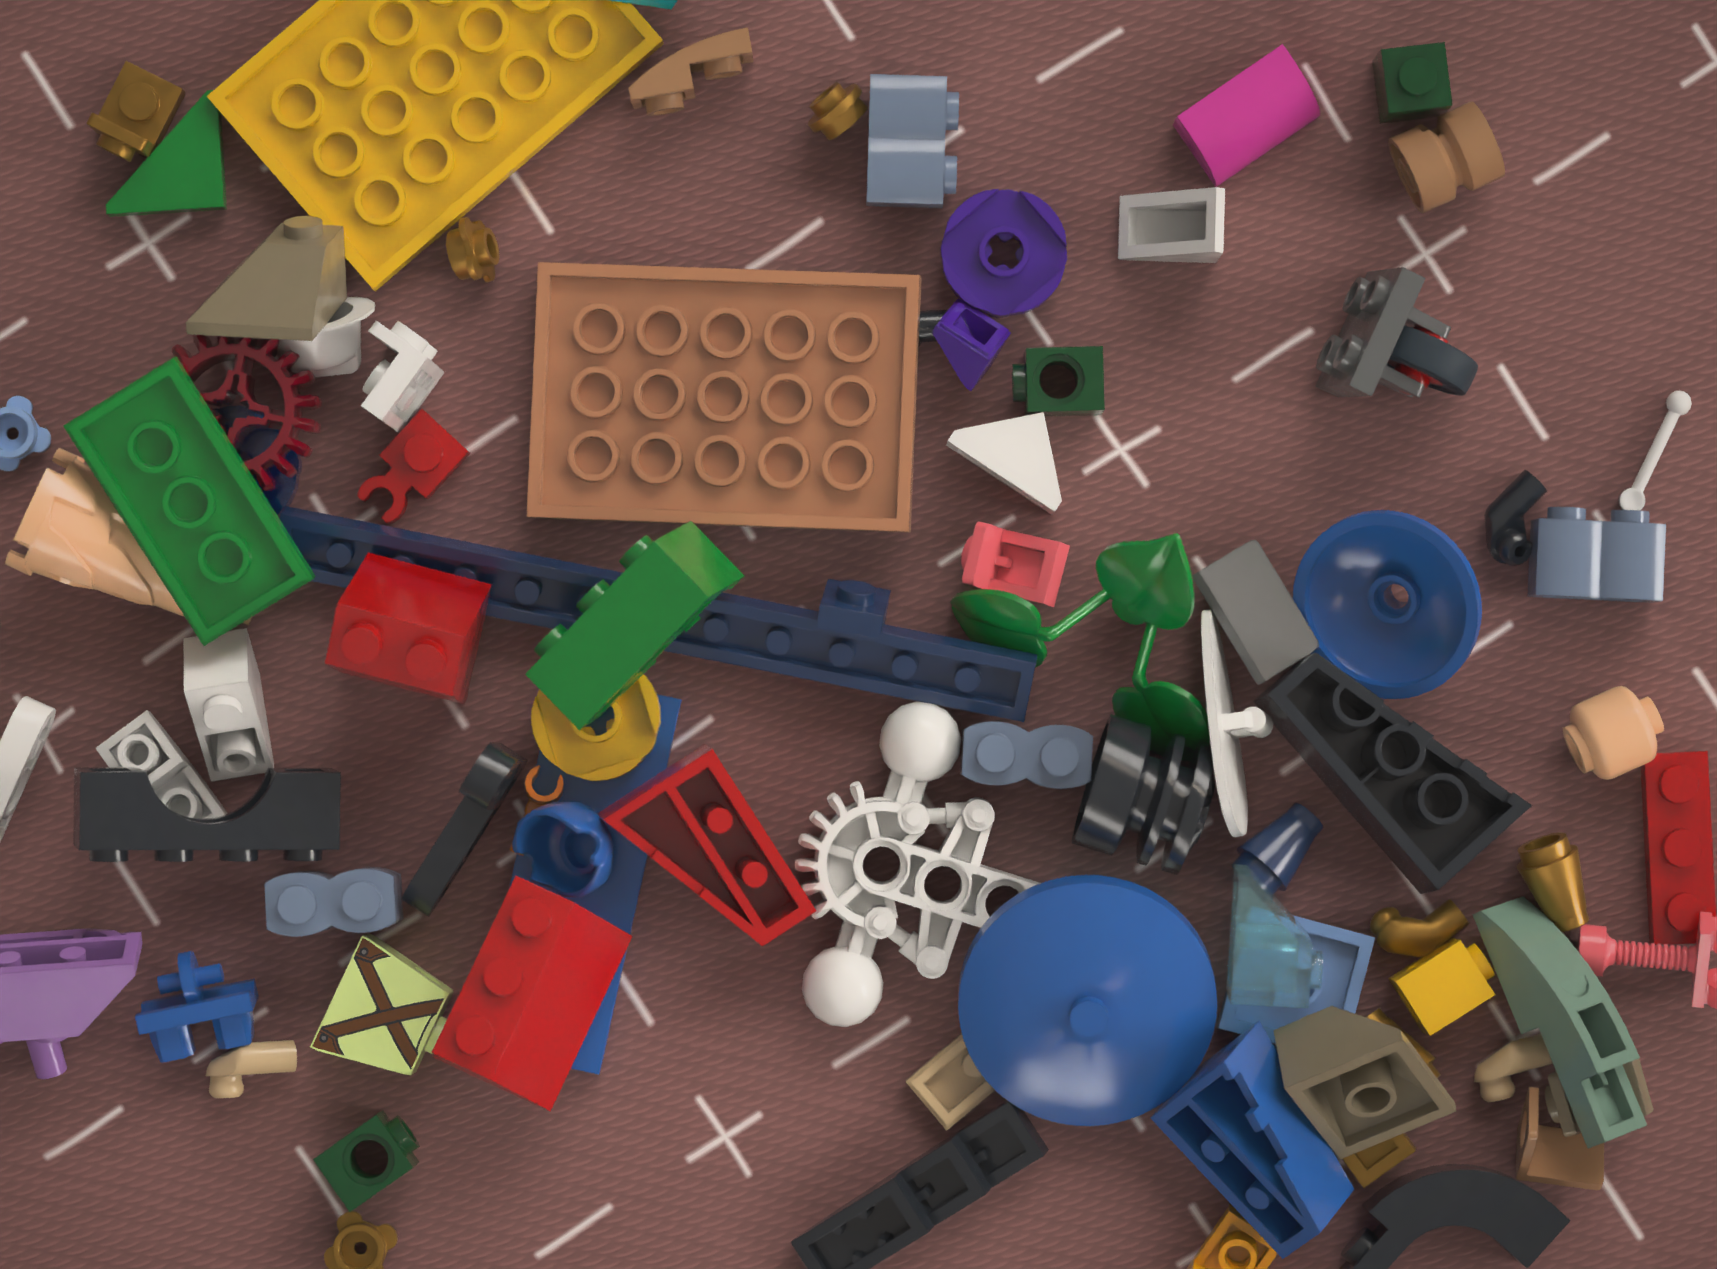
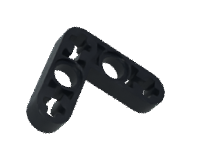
M490 742L486 746L459 789V793L464 795V798L409 883L401 898L402 901L428 917L431 915L519 778L528 761L527 759L502 743Z

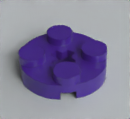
M1010 189L985 190L964 201L948 220L940 248L943 274L950 289L959 299L989 316L1005 318L1012 315L1025 314L1042 305L1051 297L1060 284L1067 261V243L1065 230L1059 217L1039 197L1027 192H1017ZM998 237L1004 243L1012 238L1017 240L1021 246L1015 253L1019 264L1012 269H1009L1004 264L998 265L996 268L993 267L987 260L993 253L991 246L988 244L991 239Z

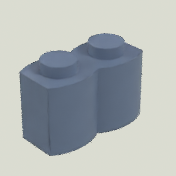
M870 74L866 206L943 208L944 194H956L957 156L945 155L946 130L958 131L959 92H947V76Z
M1548 507L1547 518L1531 520L1530 542H1532V552L1529 557L1528 597L1647 603L1663 601L1666 524L1649 523V511L1611 510V521L1586 520V508Z
M989 721L977 723L962 731L960 774L971 781L986 785H1007L1026 779L1036 785L1047 788L1067 789L1082 786L1091 781L1093 735L1080 728L1068 725L1043 726L1027 732L1019 726L1006 722Z
M365 867L346 871L336 876L319 871H299L275 877L264 884L267 930L276 934L300 937L316 934L332 927L347 932L368 933L390 927L404 919L403 901L401 900V874L390 869Z

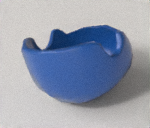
M552 802L532 810L518 821L512 841V848L515 853L524 854L529 858L532 866L530 875L532 882L550 887L562 897L583 898L607 881L613 866V840L607 825L591 807L579 802Z

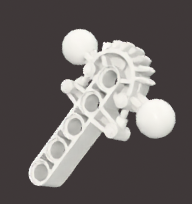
M919 701L900 706L888 716L881 729L879 744L883 760L891 769L883 797L865 799L861 783L859 781L852 782L850 784V791L855 802L845 806L838 794L835 792L827 796V800L837 814L829 820L824 814L814 810L809 816L810 821L814 825L823 829L820 838L802 833L798 839V843L803 847L816 850L815 858H799L795 860V869L797 871H815V880L807 881L800 885L806 895L810 896L820 891L823 900L814 905L816 912L811 914L814 919H818L831 909L843 920L835 947L823 950L810 961L803 974L802 992L807 1007L816 1018L832 1026L848 1027L862 1023L875 1012L882 999L883 979L878 965L872 959L878 938H890L900 946L899 952L917 966L922 976L935 979L943 975L948 967L962 922L981 928L989 919L990 915L986 911L985 904L988 894L994 888L1002 885L1011 886L1021 893L1032 886L1040 884L1039 882L981 864L995 818L994 809L987 800L974 797L966 802L945 803V808H926L921 803L927 783L939 779L952 769L960 753L961 737L957 723L946 710L935 704ZM928 824H946V828H951L939 850L914 843L925 833ZM880 846L892 849L900 859V867L897 874L884 882L869 878L863 869V859L866 854L873 848ZM939 866H947L956 870L961 879L960 889L957 894L945 901L929 897L924 889V881L927 874ZM895 901L920 908L918 934L915 931L909 934L896 924L898 915Z

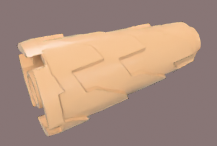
M58 448L52 461L66 470L62 475L49 468L46 469L14 538V541L18 542V544L29 548L25 556L10 550L5 565L29 576L32 573H36L74 587L99 590L136 604L153 605L184 616L90 467L84 464V458ZM251 618L243 623L249 625Z

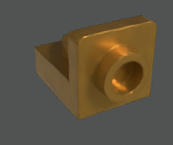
M125 61L99 115L91 113L86 124L95 132L101 134L96 145L129 162H131L135 152L148 158L162 142L186 92L182 88Z

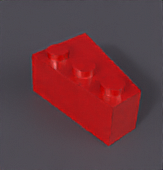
M706 744L701 745L597 813L605 822L674 875L762 947L816 912L815 907L716 753Z

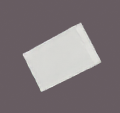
M1212 187L1120 196L1118 259L1216 263L1223 254L1225 188Z
M1044 412L954 430L947 441L946 446L1051 515H1053L1062 502Z

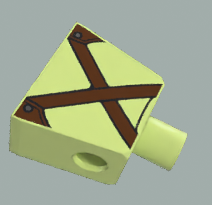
M370 933L362 935L310 1047L320 1052L401 1074L412 1075L417 1071L425 1052L432 1054V1050L447 1021L443 1014L451 999L453 990L378 937Z

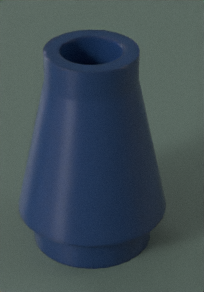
M1294 803L1286 813L1237 848L1239 856L1231 866L1249 887L1263 897L1271 898L1278 889L1286 891L1315 837L1324 828L1323 824L1303 805Z

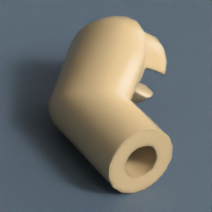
M1538 1034L1511 1041L1477 1066L1474 1082H1479L1480 1095L1484 1101L1495 1102L1512 1097L1515 1093V1085L1510 1075L1553 1064L1542 1035Z
M294 1040L252 1042L245 1046L236 1047L211 1060L205 1075L210 1076V1095L213 1098L240 1097L244 1091L242 1075L295 1072L297 1067Z

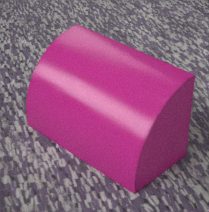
M1282 44L1179 114L1173 126L1214 186L1217 187L1320 116V108L1307 80Z

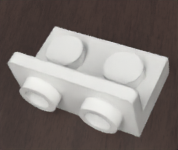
M375 321L369 332L398 355L392 363L387 360L381 361L370 374L363 386V392L368 394L361 406L400 433L445 372L431 361L438 351L421 336L399 321L395 323L391 330Z

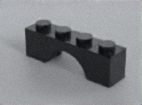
M74 767L73 845L78 850H89V861L95 862L128 861L129 850H154V860L163 862L193 861L194 850H219V860L257 861L258 850H284L283 860L320 861L322 860V850H340L341 772L333 768H267L259 788L245 804L226 815L200 819L186 817L167 808L154 792L147 773L139 767Z

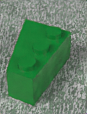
M692 521L654 541L648 535L642 537L619 560V563L626 570L610 586L604 579L601 580L577 603L576 607L583 615L568 630L562 624L556 626L534 648L533 651L540 659L525 675L579 730L598 719L657 662L656 658L683 631L688 632L701 619L698 615L720 593L728 588L731 590L745 576Z

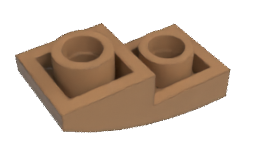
M748 27L701 40L660 61L628 87L633 109L646 107L648 116L675 113L685 109L683 100L696 98L692 73L704 71L705 79L707 80L723 79L743 73L741 64L754 62Z

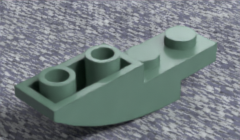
M1524 896L1472 914L1520 1033L1523 1034L1537 1028L1540 1030L1587 1148L1647 1126L1623 1067V1064L1639 1059L1640 1056L1608 993L1569 939L1544 913Z

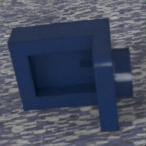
M828 579L819 607L816 628L880 640L886 621L891 590L877 588L862 581Z

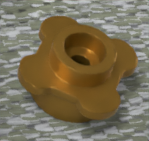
M468 217L461 218L459 220V228L448 231L446 236L447 254L454 273L461 280L468 278L477 280L483 277L485 282L494 281V265L499 263L500 257L494 233L490 228H486L481 220H476L472 223Z
M348 1211L342 1214L337 1220L339 1233L334 1244L324 1253L326 1266L329 1269H384L383 1262L386 1254L398 1241L396 1230L390 1224L385 1223L377 1226L364 1221L361 1214L356 1211ZM357 1242H364L366 1244L367 1250L365 1253L359 1254L356 1252L355 1245Z

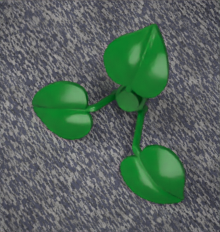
M1178 533L1153 540L1124 541L1107 546L1099 554L1095 567L1103 589L1050 627H1041L1040 613L1033 604L1009 592L992 589L969 590L960 592L952 598L950 604L952 605L953 614L972 642L1037 654L1035 668L1040 666L1047 656V648L1043 641L1055 640L1103 603L1112 599V608L1120 619L1133 625H1140L1144 622L1146 624L1132 675L1134 687H1121L1116 690L1112 697L1115 715L1151 726L1150 751L1161 756L1174 734L1185 737L1181 759L1183 761L1191 760L1199 741L1211 744L1208 715L1201 703L1190 692L1175 684L1164 681L1148 683L1146 678V669L1157 628L1166 630L1180 628L1187 623L1194 610L1192 574Z

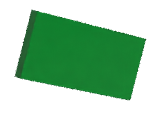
M177 356L63 425L203 646L316 577Z

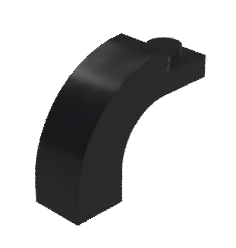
M1469 1164L1430 1166L1405 1174L1388 1183L1362 1205L1381 1223L1373 1232L1364 1227L1348 1242L1341 1252V1256L1346 1262L1339 1269H1388L1415 1239L1428 1231L1444 1226L1471 1227L1488 1234L1528 1269L1571 1220L1541 1194L1502 1172Z

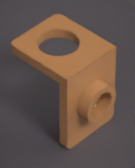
M1529 1087L1517 1126L1516 1180L1600 1190L1604 1182V1143L1587 1148L1582 1133L1565 1137L1562 1128L1538 1125L1539 1088Z

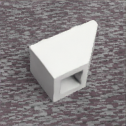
M247 628L228 631L203 646L197 636L183 638L184 693L211 781L266 773L267 768H274L261 678Z

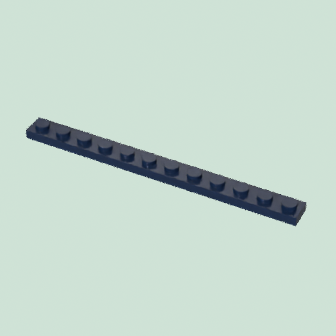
M285 506L280 513L282 524L316 576L311 580L313 582L347 588L369 552L492 584L485 616L551 629L562 624L568 630L583 615L576 607L577 603L601 580L604 579L611 586L623 573ZM724 592L720 593L698 615L701 619L688 632L683 631L664 650L1021 722L1025 721L1037 661V654L886 624L883 626L880 640L818 629L816 625L819 611Z

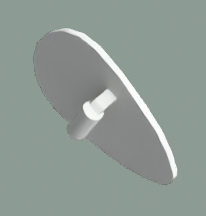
M1209 609L1203 610L1201 613V637L1213 767L1218 796L1227 828L1233 837H1239L1246 834L1248 825L1246 782L1239 738L1247 736L1266 737L1273 729V721L1268 714L1257 707H1248L1243 712L1235 713L1221 636L1216 616Z

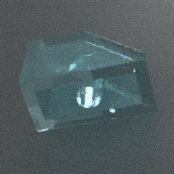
M1234 864L1226 992L1230 1004L1309 1008L1310 989H1321L1323 975L1322 951L1313 950V944L1308 932L1248 865Z

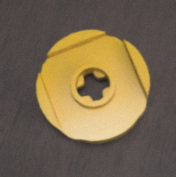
M643 674L611 705L615 718L606 722L607 732L596 736L592 727H583L579 730L539 689L531 710V724L536 743L543 755L566 774L589 781L615 779L638 767L655 747L661 724L659 699L648 677Z

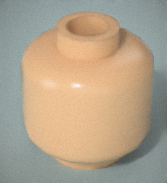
M1624 686L1613 687L1574 705L1570 711V725L1563 727V735L1567 747L1579 769L1583 773L1592 771L1596 776L1605 780L1613 779L1651 762L1657 754L1656 734L1664 731L1661 716L1653 701L1648 696L1639 700L1631 690Z

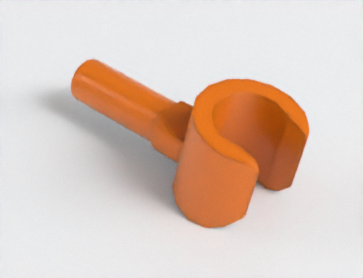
M540 765L529 771L525 781L526 794L529 799L525 806L523 817L536 808L559 801L564 789L562 775H560L557 781L555 791L550 795L542 796L537 794L532 788V784L538 776ZM511 844V847H510L509 850L512 851V852H514V851H513V848H512V844Z

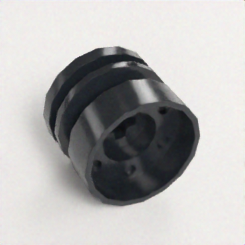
M1110 714L1093 759L1091 781L1086 783L1074 826L1072 844L1113 855L1126 831H1133L1138 833L1136 846L1137 863L1146 866L1150 861L1158 839L1163 840L1166 843L1161 870L1177 875L1183 866L1186 856L1193 846L1197 844L1201 836L1211 805L1215 787L1211 744L1199 741L1189 766H1181L1185 744L1184 736L1174 734L1166 746L1161 759L1149 756L1151 726Z

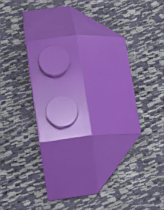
M86 928L0 935V1044L24 1040H35L39 1043L51 1044L63 1041L68 1037H79L136 975L143 944L141 932L119 933L115 930Z

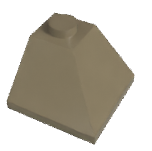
M296 216L286 219L219 284L186 321L187 334L313 341L347 299L344 227L339 225H323L322 219L314 216Z
M1330 1006L1273 1030L1284 1089L1339 1159L1456 1112L1454 1100L1401 1029Z

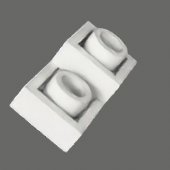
M146 710L96 747V750L108 767H139L144 770L154 792L170 810L186 817L200 819L215 818L228 814L203 778L150 711Z

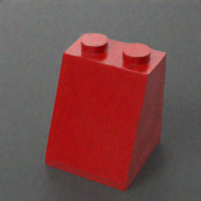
M368 552L337 603L325 664L344 674L465 704L492 584Z

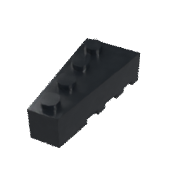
M1316 652L1299 660L1253 701L1259 709L1271 717L1273 725L1420 894L1437 891L1532 806L1514 792L1509 793L1486 776L1487 773L1467 759H1461L1432 738L1433 735L1417 723L1414 721L1409 722L1386 706L1384 700Z

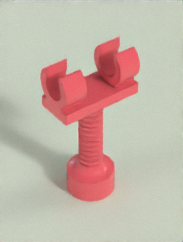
M1700 912L1696 945L1690 946L1689 949L1687 946L1681 948L1680 945L1676 947L1670 945L1668 947V944L1662 946L1659 943L1655 946V943L1649 945L1647 942H1644V944L1642 942L1636 944L1635 941H1631V943L1625 941L1623 943L1622 940L1616 942L1615 939L1608 935L1606 926L1590 924L1580 926L1577 951L1585 959L1596 976L1603 977L1605 969L1610 965H1614L1615 962L1617 965L1622 963L1623 966H1627L1629 963V966L1632 967L1635 964L1636 967L1642 965L1644 968L1648 965L1649 968L1655 966L1656 969H1659L1660 966L1662 969L1668 967V970L1674 968L1679 971L1681 968V971H1685L1687 969L1693 973L1691 983L1692 1007L1704 1008V1004H1707L1717 1009V967L1708 970L1710 952L1714 951L1717 953V916L1712 917L1710 912Z

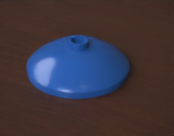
M1391 510L1365 511L1348 516L1333 524L1319 535L1305 552L1299 564L1293 586V600L1319 642V647L1310 654L1316 652L1383 699L1410 698L1439 687L1463 666L1470 656L1479 635L1482 618L1481 595L1476 576L1469 561L1455 542L1431 523L1407 513ZM1392 584L1401 585L1406 589L1408 602L1398 601L1393 596L1391 591Z

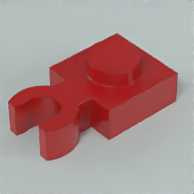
M421 409L379 454L392 467L385 476L378 475L367 479L359 488L357 496L366 502L375 491L379 489L389 490L393 496V504L381 519L387 524H392L398 521L405 513L408 504L407 495L413 488L428 500L471 453L425 410Z

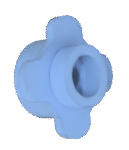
M22 396L11 397L7 401L6 407L0 408V470L3 471L16 470L21 459L33 452L43 453L51 444L50 432L38 425L32 415L33 405L31 401ZM10 428H17L19 431V436L14 440L8 438L7 433Z

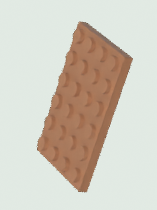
M538 262L527 517L534 519L686 524L692 521L695 525L911 533L921 276Z

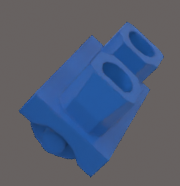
M187 951L178 953L179 972L157 976L161 995L177 991H183V993L144 1001L141 1003V1013L135 1015L139 1035L149 1033L155 1052L160 1062L164 1063L194 1055L196 1047L190 1024L212 1020L219 1049H231L252 1043L254 1038L253 1010L259 995L255 978L203 989L205 985L224 982L222 965L218 963L199 967L194 952Z

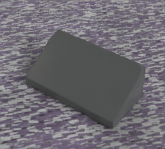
M1256 540L1248 541L1192 575L1194 582L1258 685L1298 662L1319 647L1316 636Z

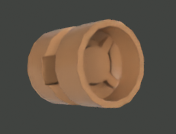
M1471 101L1439 115L1435 129L1429 130L1424 125L1419 124L1390 137L1388 140L1390 154L1399 178L1409 198L1420 213H1425L1454 200L1457 187L1460 185L1470 191H1474L1505 177L1504 161L1494 134L1479 107Z

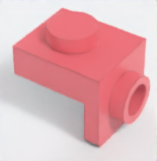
M978 521L973 535L968 538L962 551L961 564L964 570L962 583L977 589L1009 592L1028 602L1054 607L1070 546L1059 541L1005 530L992 524Z

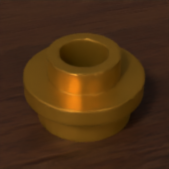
M839 82L834 83L810 104L809 107L815 114L809 120L808 126L813 132L821 130L828 140L838 137L851 127L868 109L860 99L862 90L856 83L845 89Z

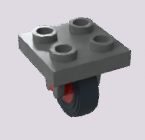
M1404 267L1368 271L1365 278L1358 277L1354 281L1345 297L1342 309L1348 313V316L1339 335H1331L1319 354L1316 369L1322 371L1315 387L1336 397L1372 396L1377 384H1381L1410 398L1413 396L1420 398L1423 389L1428 387L1447 394L1463 396L1474 380L1478 364L1470 356L1448 344L1446 338L1451 330L1450 326L1413 307L1426 278Z

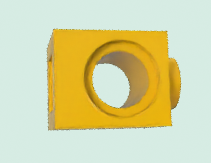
M1451 938L1432 953L1419 958L1388 978L1421 1032L1429 1036L1495 996L1487 980L1495 976V973L1482 951L1475 943L1466 948L1461 940Z

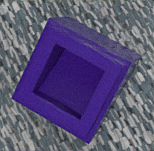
M959 298L932 331L959 379L969 391L975 388L992 366L1011 334L1007 328Z

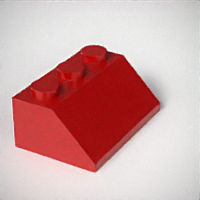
M515 876L432 1050L433 1057L551 1112L633 936L575 902L519 876Z

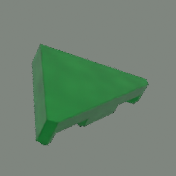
M207 90L109 200L106 204V214L109 217L227 210L221 113L207 97L213 90Z

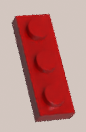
M1708 751L1657 753L1651 762L1640 766L1649 944H1695L1700 912H1710L1712 917H1716Z

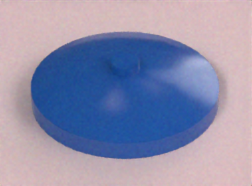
M1075 875L1048 880L1026 889L1004 903L983 924L967 951L961 969L958 989V1013L963 1040L972 1061L985 1080L1002 1097L1025 1112L1048 1121L1074 1126H1098L1122 1122L1140 1116L1168 1100L1185 1085L1201 1064L1209 1048L1217 1017V993L1214 973L1205 945L1188 919L1175 906L1153 891L1130 881L1102 875Z

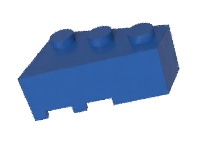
M1260 1020L1200 1065L1185 1085L1172 1097L1163 1102L1150 1117L1282 1259L1321 1233L1355 1190L1331 1147L1284 1089L1278 1052Z

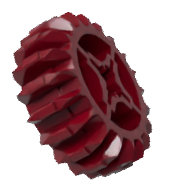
M193 335L194 343L199 351L194 356L181 345H175L171 351L174 357L177 356L183 364L182 366L193 383L214 365L234 360L233 369L227 371L224 384L214 392L200 394L207 405L221 407L222 404L232 405L236 395H239V393L243 394L244 397L240 403L249 407L254 413L263 415V418L253 416L236 418L233 428L228 430L225 425L229 420L210 408L211 412L237 452H241L244 439L251 432L257 429L280 430L274 442L263 453L253 459L244 461V464L251 475L256 476L262 489L267 492L275 489V481L269 471L274 466L285 476L292 478L297 473V470L285 458L290 450H293L298 455L309 458L312 453V449L307 444L297 440L300 430L310 434H318L321 429L320 423L312 419L302 418L303 410L320 408L322 400L317 395H300L299 390L310 386L316 380L310 370L301 371L294 375L290 374L292 371L290 369L297 362L300 355L289 350L276 359L279 339H265L260 348H257L258 338L240 337L239 343H235L234 337L217 336L218 345L212 346L207 335ZM255 362L267 367L277 379L284 396L285 411L272 409L257 402L254 395L255 379L252 377Z

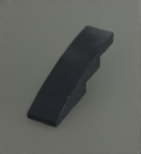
M1007 1100L855 1197L794 1238L791 1244L807 1269H870L929 1233L935 1225L986 1195L992 1187L1043 1157L1049 1149L1024 1110Z

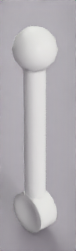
M1674 391L1667 397L1666 405L1668 412L1631 488L1624 490L1619 496V505L1622 510H1641L1644 507L1645 496L1643 491L1680 415L1686 414L1691 409V398L1686 392Z

